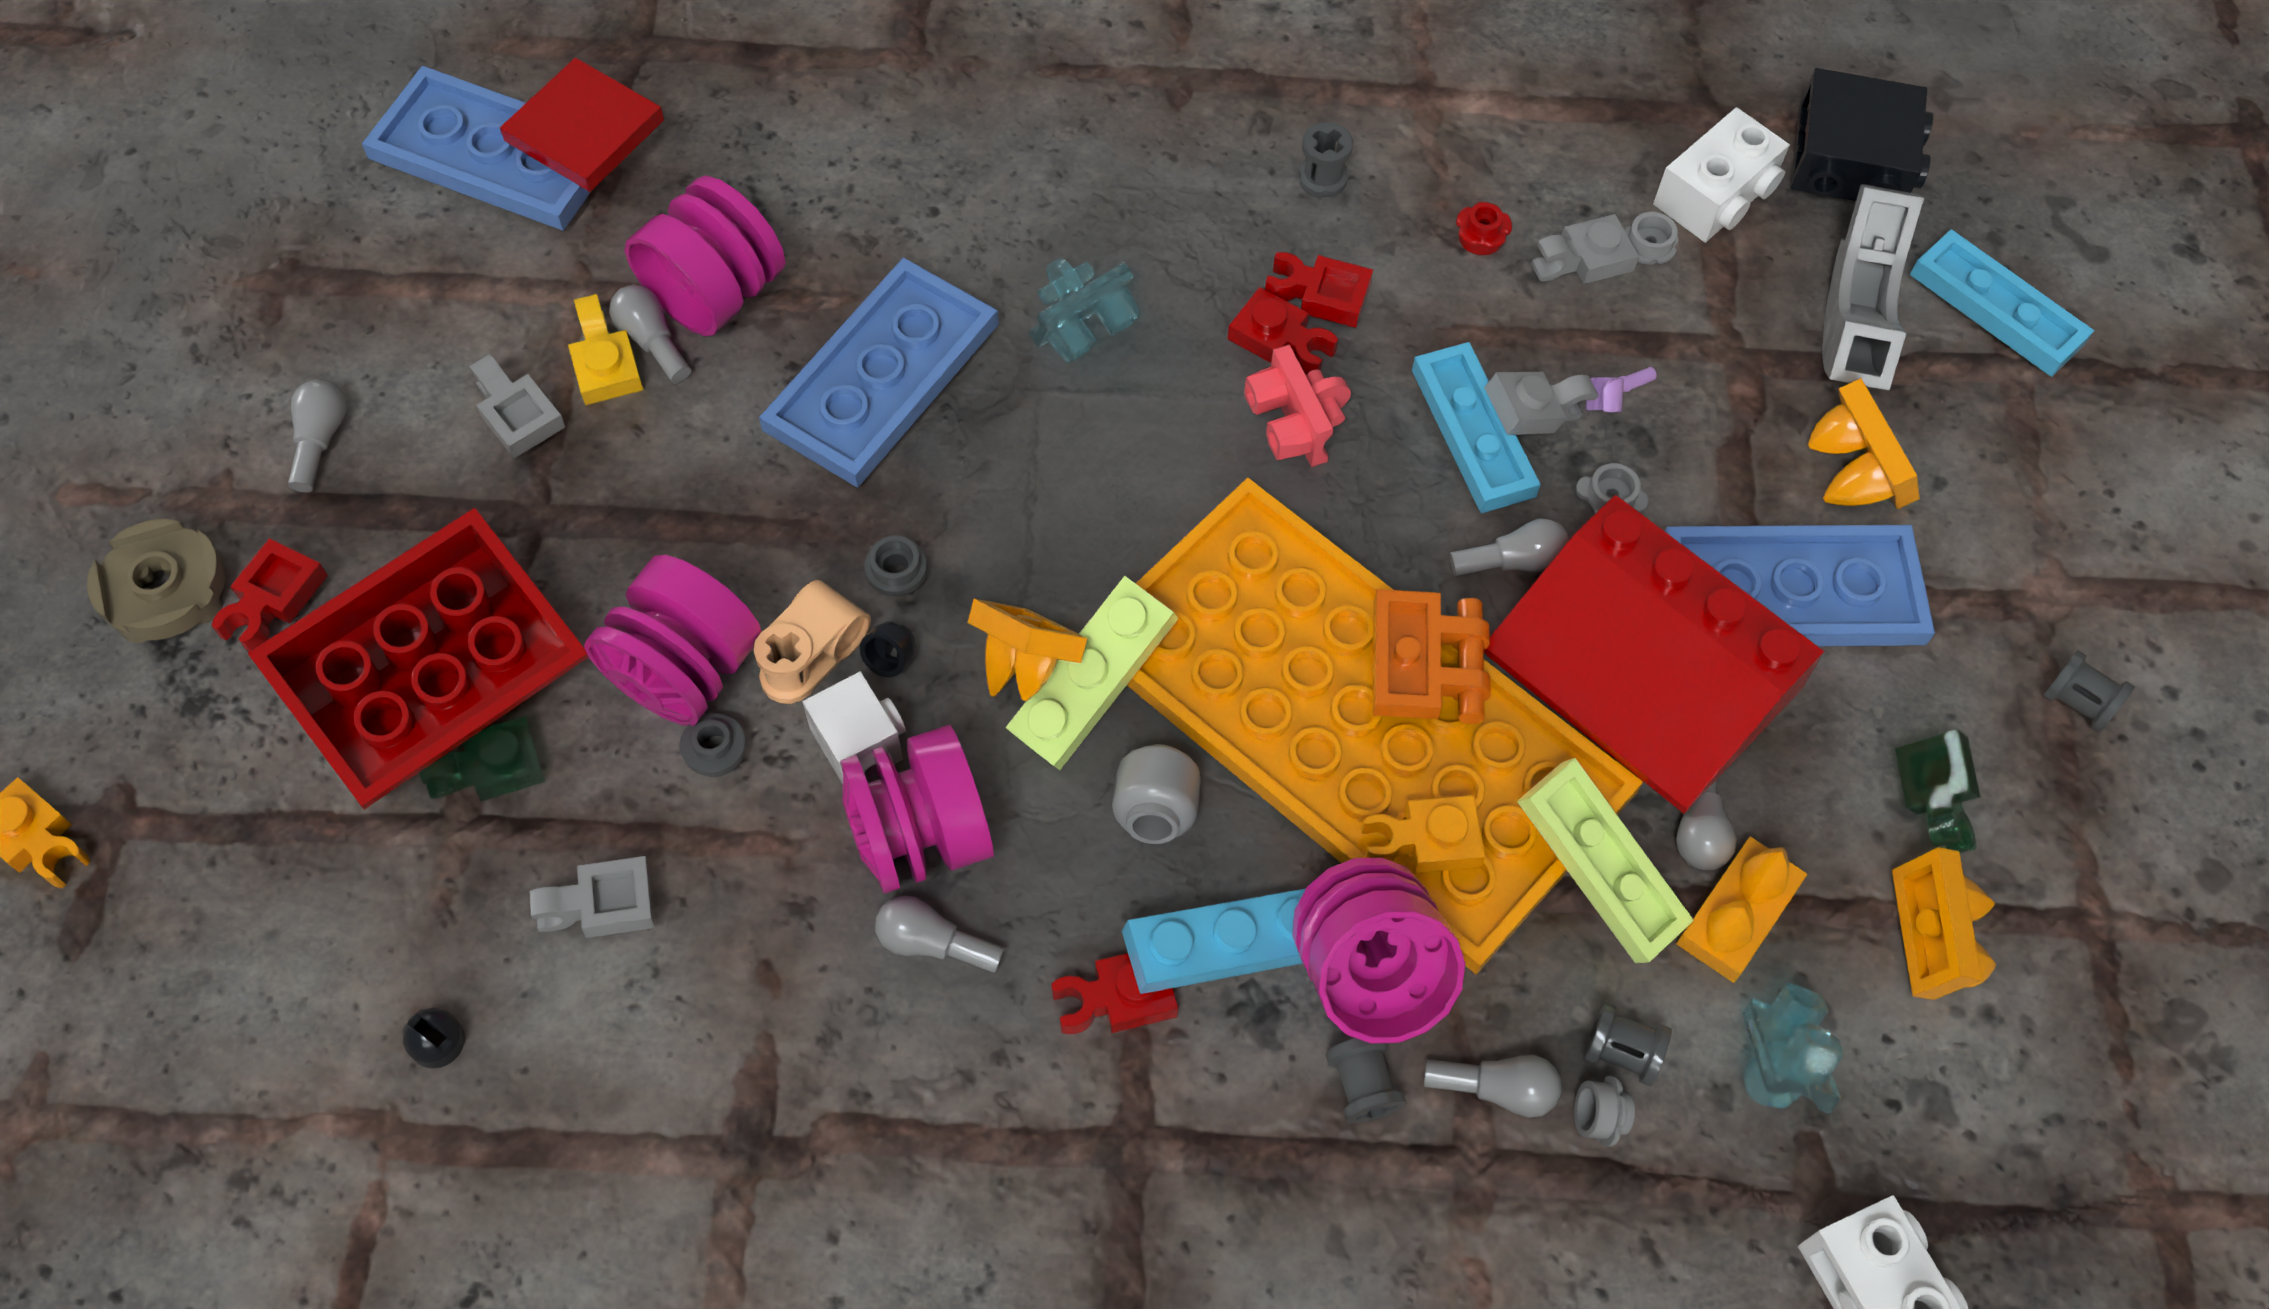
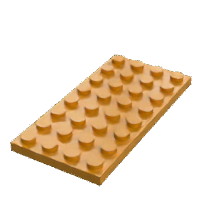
M1249 478L1245 479L1135 583L1172 610L1179 619L1127 686L1340 863L1354 858H1365L1368 847H1383L1389 844L1388 838L1381 833L1361 834L1362 824L1367 816L1386 814L1398 820H1406L1404 811L1408 800L1474 795L1485 859L1481 867L1415 873L1412 854L1399 855L1392 862L1407 867L1423 883L1429 896L1435 902L1438 912L1445 918L1458 939L1465 966L1476 975L1568 872L1517 801L1561 762L1574 758L1577 759L1617 815L1638 793L1643 784V781L1486 660H1484V671L1490 675L1491 697L1484 701L1485 719L1483 722L1466 724L1459 721L1458 701L1446 696H1442V708L1438 719L1373 716L1374 598L1376 589H1393ZM1441 645V667L1458 668V650L1453 648L1452 645Z

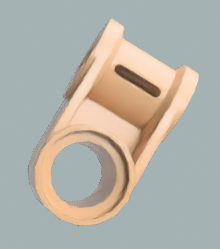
M814 580L807 584L796 595L791 605L768 628L763 630L755 640L754 655L757 665L761 668L759 679L763 692L769 699L778 703L792 704L804 700L842 660L848 658L859 647L861 640L867 635L870 628V615L821 580Z

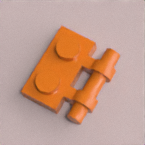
M1376 589L1373 619V716L1438 719L1442 708V696H1446L1458 701L1459 721L1466 724H1477L1484 721V701L1491 697L1490 675L1484 671L1483 650L1490 645L1489 623L1483 620V603L1477 598L1461 599L1457 603V616L1441 615V593ZM1441 645H1452L1453 648L1458 650V668L1441 667Z

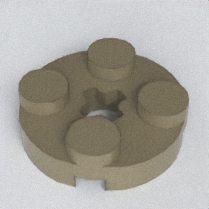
M170 519L144 521L124 529L108 542L113 549L104 557L101 565L96 559L94 560L87 577V592L90 602L105 622L116 629L127 641L140 643L148 640L174 637L188 631L197 624L212 621L221 610L222 600L220 595L224 589L226 578L224 562L209 538L198 529V532H196L195 530L184 528L180 521ZM164 570L168 575L169 579L160 587L143 589V585L153 581V572Z

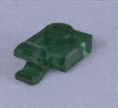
M526 716L484 728L463 742L464 752L450 751L419 772L422 783L427 785L431 799L450 795L461 789L474 786L480 801H484L545 782L531 727Z
M1956 729L1895 748L1906 808L1917 815L1927 812L1928 831L1932 844L1935 847L1946 845V849L1959 851L1960 853L1975 850V833L1962 806V802L1981 797L1968 737Z

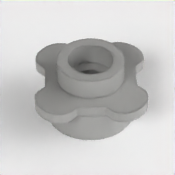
M1618 463L1605 464L1595 471L1593 477L1584 476L1580 478L1575 488L1576 495L1589 503L1595 512L1594 515L1611 499L1607 496V493L1616 494L1640 513L1646 510L1649 502L1647 494L1640 491L1641 482L1638 475L1631 468Z

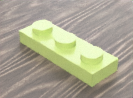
M1124 576L1079 633L1088 638L1081 663L1058 660L1046 684L1024 703L1006 726V729L1054 767L1061 770L1179 618L1172 610Z
M1576 758L1561 762L1517 801L1635 963L1650 962L1694 921Z

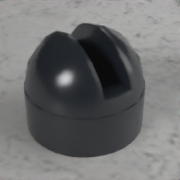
M890 621L875 626L864 636L860 643V655L865 665L875 674L887 678L899 675L911 663L916 651L915 638L911 630L904 625L900 626ZM893 648L897 651V657L890 656Z
M428 1008L419 1010L403 1028V1044L406 1052L415 1062L426 1068H440L450 1064L459 1056L464 1046L465 1033L463 1027L451 1013L443 1009ZM427 1025L446 1037L438 1048L420 1034L421 1030Z

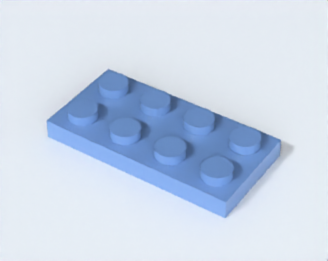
M421 66L362 143L365 153L370 160L562 231L565 230L591 193L504 141L500 127L525 102L425 66Z
M903 257L760 415L759 420L762 431L858 488L999 325L998 310Z
M1912 525L1666 527V533L1817 646L1927 645L1935 634Z

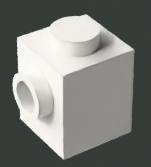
M861 671L802 701L810 730L842 784L843 772L840 760L857 755L868 783L879 780L872 753L873 749L883 747L889 754L894 766L903 760L899 735L906 732L901 716L888 697L880 702L878 701Z

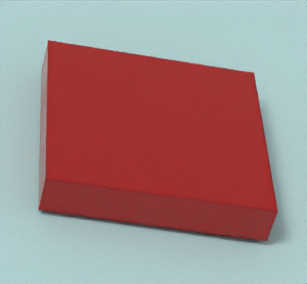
M575 57L500 127V131L505 142L591 192L664 121L661 106Z

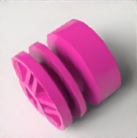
M705 175L696 178L686 187L685 194L676 196L670 201L667 211L668 215L660 214L653 216L628 238L624 251L628 264L639 283L649 288L658 296L662 309L672 319L694 333L702 336L715 335L740 312L744 303L743 297L757 296L763 290L766 282L773 281L782 273L786 261L783 248L774 230L758 209L739 191L724 181Z
M656 555L651 558L626 591L625 596L630 608L625 606L612 607L604 619L606 627H596L586 640L584 648L589 659L598 670L635 702L666 720L682 726H688L689 724L695 726L708 708L706 701H714L723 689L718 673L734 674L754 648L755 640L762 631L759 622L749 608L715 578L684 560L669 555Z
M951 725L908 738L907 751L910 769L900 773L897 772L889 754L883 747L873 749L872 753L879 780L870 783L866 780L857 755L840 760L843 772L842 802L862 862L878 879L883 894L900 889L893 862L894 858L905 856L915 883L926 880L924 848L936 845L950 871L994 857L993 844L981 800L965 754Z
M1354 858L1328 868L1307 886L1294 910L1292 937L1327 1017L1346 1035L1371 1044L1400 1043L1426 1033L1449 1014L1462 991L1465 961L1458 939L1450 926L1438 912L1435 902L1429 896L1423 883L1407 867L1384 858Z

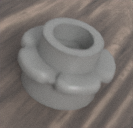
M1659 212L1642 213L1634 219L1632 226H1628L1625 229L1626 234L1640 256L1638 262L1641 264H1664L1673 259L1677 252L1675 248L1679 242L1677 226L1665 214Z
M1606 1076L1604 1082L1587 1080L1581 1084L1575 1098L1574 1121L1576 1129L1580 1136L1595 1139L1601 1142L1604 1147L1614 1146L1619 1141L1621 1135L1628 1134L1633 1126L1635 1118L1633 1098L1628 1092H1623V1086L1616 1077Z

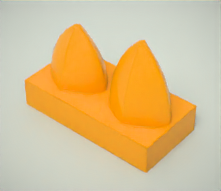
M1862 378L1839 388L1841 404L1827 412L1816 424L1808 441V447L1830 454L1850 453L1863 449L1864 454L1847 464L1835 476L1825 492L1824 502L1843 506H1858L1890 498L1895 508L1900 509L1919 500L1917 474Z
M973 599L967 622L987 633L985 668L989 693L993 697H996L1013 675L1016 674L1021 699L1028 701L1046 684L1054 671L1058 659L1081 663L1088 639L1029 609Z
M1750 836L1676 945L1734 983L1742 974L1808 874L1789 862L1785 848L1769 849Z
M1937 847L1892 869L1912 997L1935 1000L1963 988L1975 987L1988 979L1997 964L1989 953L1975 940L1972 922L1985 916L1994 907L1995 902L1974 881L1964 876L1960 852Z

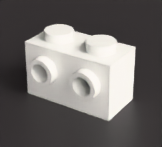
M1736 107L1666 167L1653 205L1706 243L1723 227L1728 230L1734 228L1744 217L1750 207V203L1755 198L1760 196L1762 199H1766L1774 192L1785 175V170L1780 167L1790 144Z
M1894 1195L1817 1231L1798 1246L1833 1309H1968L1966 1300L1958 1287L1951 1280L1942 1277L1927 1252L1928 1242L1920 1223L1911 1213L1902 1210Z

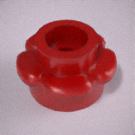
M1478 202L1472 208L1465 207L1457 215L1456 225L1460 227L1458 232L1460 244L1468 252L1476 255L1495 253L1505 243L1506 235H1509L1512 231V221L1509 215L1502 213L1497 205L1489 202Z

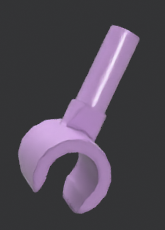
M1648 367L1618 378H1590L1599 396L1596 400H1586V410L1622 412L1623 392H1629L1634 388L1654 381L1657 377L1655 369Z

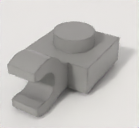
M1613 214L1565 226L1562 235H1551L1539 240L1537 246L1543 257L1533 259L1531 266L1538 279L1542 282L1554 280L1562 275L1576 271L1582 283L1586 284L1633 272L1640 256L1617 216Z
M490 354L469 366L471 372L479 380L476 382L477 387L486 398L476 405L481 418L514 459L565 428L561 414L529 374L512 383Z
M1543 371L1496 372L1484 387L1507 435L1553 434L1565 421L1577 420L1583 415L1577 404L1578 402L1596 400L1599 396L1590 377L1587 375H1575L1558 384L1550 385Z
M646 856L578 865L577 885L542 887L529 891L532 919H537L538 932L562 930L581 920L582 930L586 938L655 928L650 873Z

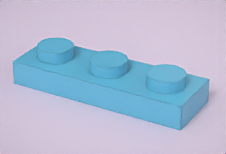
M1952 229L1917 260L1910 273L1920 283L2051 377L2086 344L2095 331Z
M1470 342L1416 356L1413 362L1412 373L1480 513L1536 498L1541 484L1517 436L1507 435L1484 388L1489 380Z
M1306 889L1127 920L1122 929V934L1140 994L1302 964L1292 937L1294 910Z

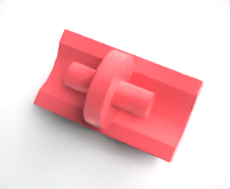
M1290 345L1274 349L1271 367L1246 377L1245 398L1252 412L1256 415L1281 407L1285 417L1267 422L1266 430L1268 444L1276 460L1305 454L1311 467L1326 463L1329 456L1324 445L1332 436L1333 427L1340 425L1345 420L1341 408L1349 401L1351 390L1346 380L1342 377L1324 378L1321 370L1318 369L1305 375Z

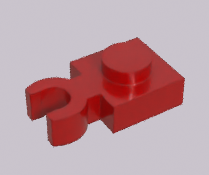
M1277 252L1274 257L1273 272L1289 278L1280 279L1268 275L1265 290L1285 301H1290L1294 298L1302 299L1301 309L1308 312L1309 316L1356 328L1371 285L1374 269L1321 255L1317 256L1314 267L1305 266L1297 256L1291 253Z
M1261 287L1257 289L1228 327L1227 340L1269 363L1272 362L1274 349L1290 345L1305 375L1316 369L1321 370L1322 359L1311 354V351H1321L1333 357L1336 354L1338 338L1331 331L1323 328H1306L1308 312Z
M269 538L230 586L240 601L222 608L215 615L211 626L221 639L227 641L237 628L248 625L238 640L250 652L269 639V624L275 617L290 624L327 578L328 574L321 563Z
M1128 953L1095 961L1097 977L1095 981L1087 982L1077 976H1065L1051 984L1053 1000L1075 997L1083 1004L1078 1012L1059 1017L1060 1028L1063 1034L1081 1033L1091 1026L1096 1017L1107 1015L1111 1033L1178 1016V1006L1173 988L1140 994Z

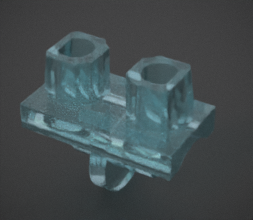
M1062 258L1056 259L1047 265L1046 271L1050 283L1039 289L1038 295L1045 305L1052 303L1058 298L1060 301L1038 314L1039 325L1031 329L1029 335L1038 348L1049 341L1055 351L1068 364L1087 353L1097 342L1084 323V319L1096 313L1111 336L1128 328L1137 320L1140 311L1127 289L1134 275L1125 262L1083 286V283L1094 277V271L1090 264L1084 262L1073 269L1066 260Z
M1785 983L1772 1005L1751 998L1742 1015L1755 1055L1745 1065L1743 1080L1747 1093L1757 1103L1776 1108H1786L1801 1095H1804L1814 1102L1818 1110L1831 1114L1840 1101L1841 1096L1832 1072L1843 1057L1844 1052L1837 1037L1829 1030L1818 1027L1828 1013L1824 997L1819 993L1792 983Z

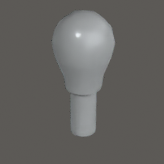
M632 284L620 288L611 298L609 315L613 325L619 331L626 330L628 337L635 341L645 352H651L673 384L686 380L692 370L670 340L671 332L665 322L662 305L658 296L645 286Z
M313 379L304 382L295 389L291 397V418L294 428L293 442L297 447L288 486L299 492L313 491L321 452L327 450L332 436L341 426L347 412L346 397L337 385L328 380Z
M1538 518L1524 524L1510 534L1496 538L1493 544L1450 552L1452 571L1454 576L1500 567L1503 571L1520 570L1543 573L1568 543L1570 537L1568 531L1560 523L1552 519Z
M1716 781L1683 814L1676 838V845L1683 860L1689 866L1703 871L1715 870L1725 865L1732 858L1736 848L1737 837L1734 827L1724 810L1723 800L1717 794Z
M898 896L891 898L881 906L876 914L875 933L881 945L893 954L902 956H930L939 959H945L947 956L993 973L997 971L1005 949L1004 947L958 931L957 924L943 918L930 905L917 897Z
M1534 1054L1518 1055L1497 1061H1481L1480 1065L1431 1059L1426 1061L1424 1087L1476 1093L1480 1100L1495 1103L1514 1114L1527 1118L1543 1116L1551 1111L1559 1102L1563 1091L1562 1079L1556 1067L1548 1060Z

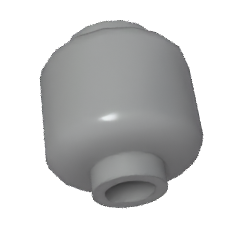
M1147 745L1132 750L1122 758L1116 774L1112 800L1115 820L1133 838L1148 844H1163L1182 836L1192 828L1198 815L1201 789L1199 767L1187 754L1168 745Z

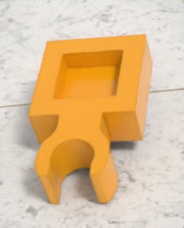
M17 777L0 792V857L19 873L32 862L35 871L54 887L64 888L67 884L54 873L56 863L63 857L75 856L87 866L90 863V858L75 842L61 836L72 824Z
M1474 795L1408 800L1404 811L1406 820H1398L1386 814H1373L1367 816L1363 821L1361 834L1377 832L1385 835L1389 840L1387 846L1368 847L1365 858H1384L1393 861L1399 855L1412 854L1415 873L1481 867L1485 859Z

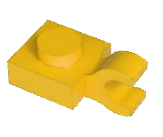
M597 294L574 299L585 340L568 344L585 405L643 391L627 331L623 330L609 334Z

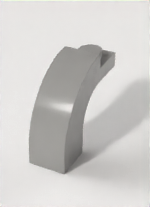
M1864 184L1860 186L1846 238H1841L1825 311L1822 358L1824 370L1831 380L1851 383L1862 378L1864 384L1868 387L1890 391L1907 333L1899 324L1898 297L1905 262L1924 200L1919 194Z

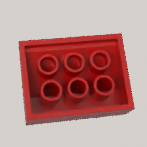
M1615 494L1572 536L1490 636V645L1483 650V653L1685 814L1803 689L1824 651Z
M476 508L468 511L247 653L364 810L589 658L582 644Z

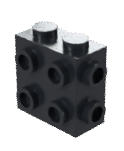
M1815 68L1799 105L1790 189L1852 201L1857 200L1861 184L1911 193L1913 188L1921 189L1926 181L1931 159L1930 155L1923 154V146L1929 138L1933 124V113L1926 111L1927 87Z

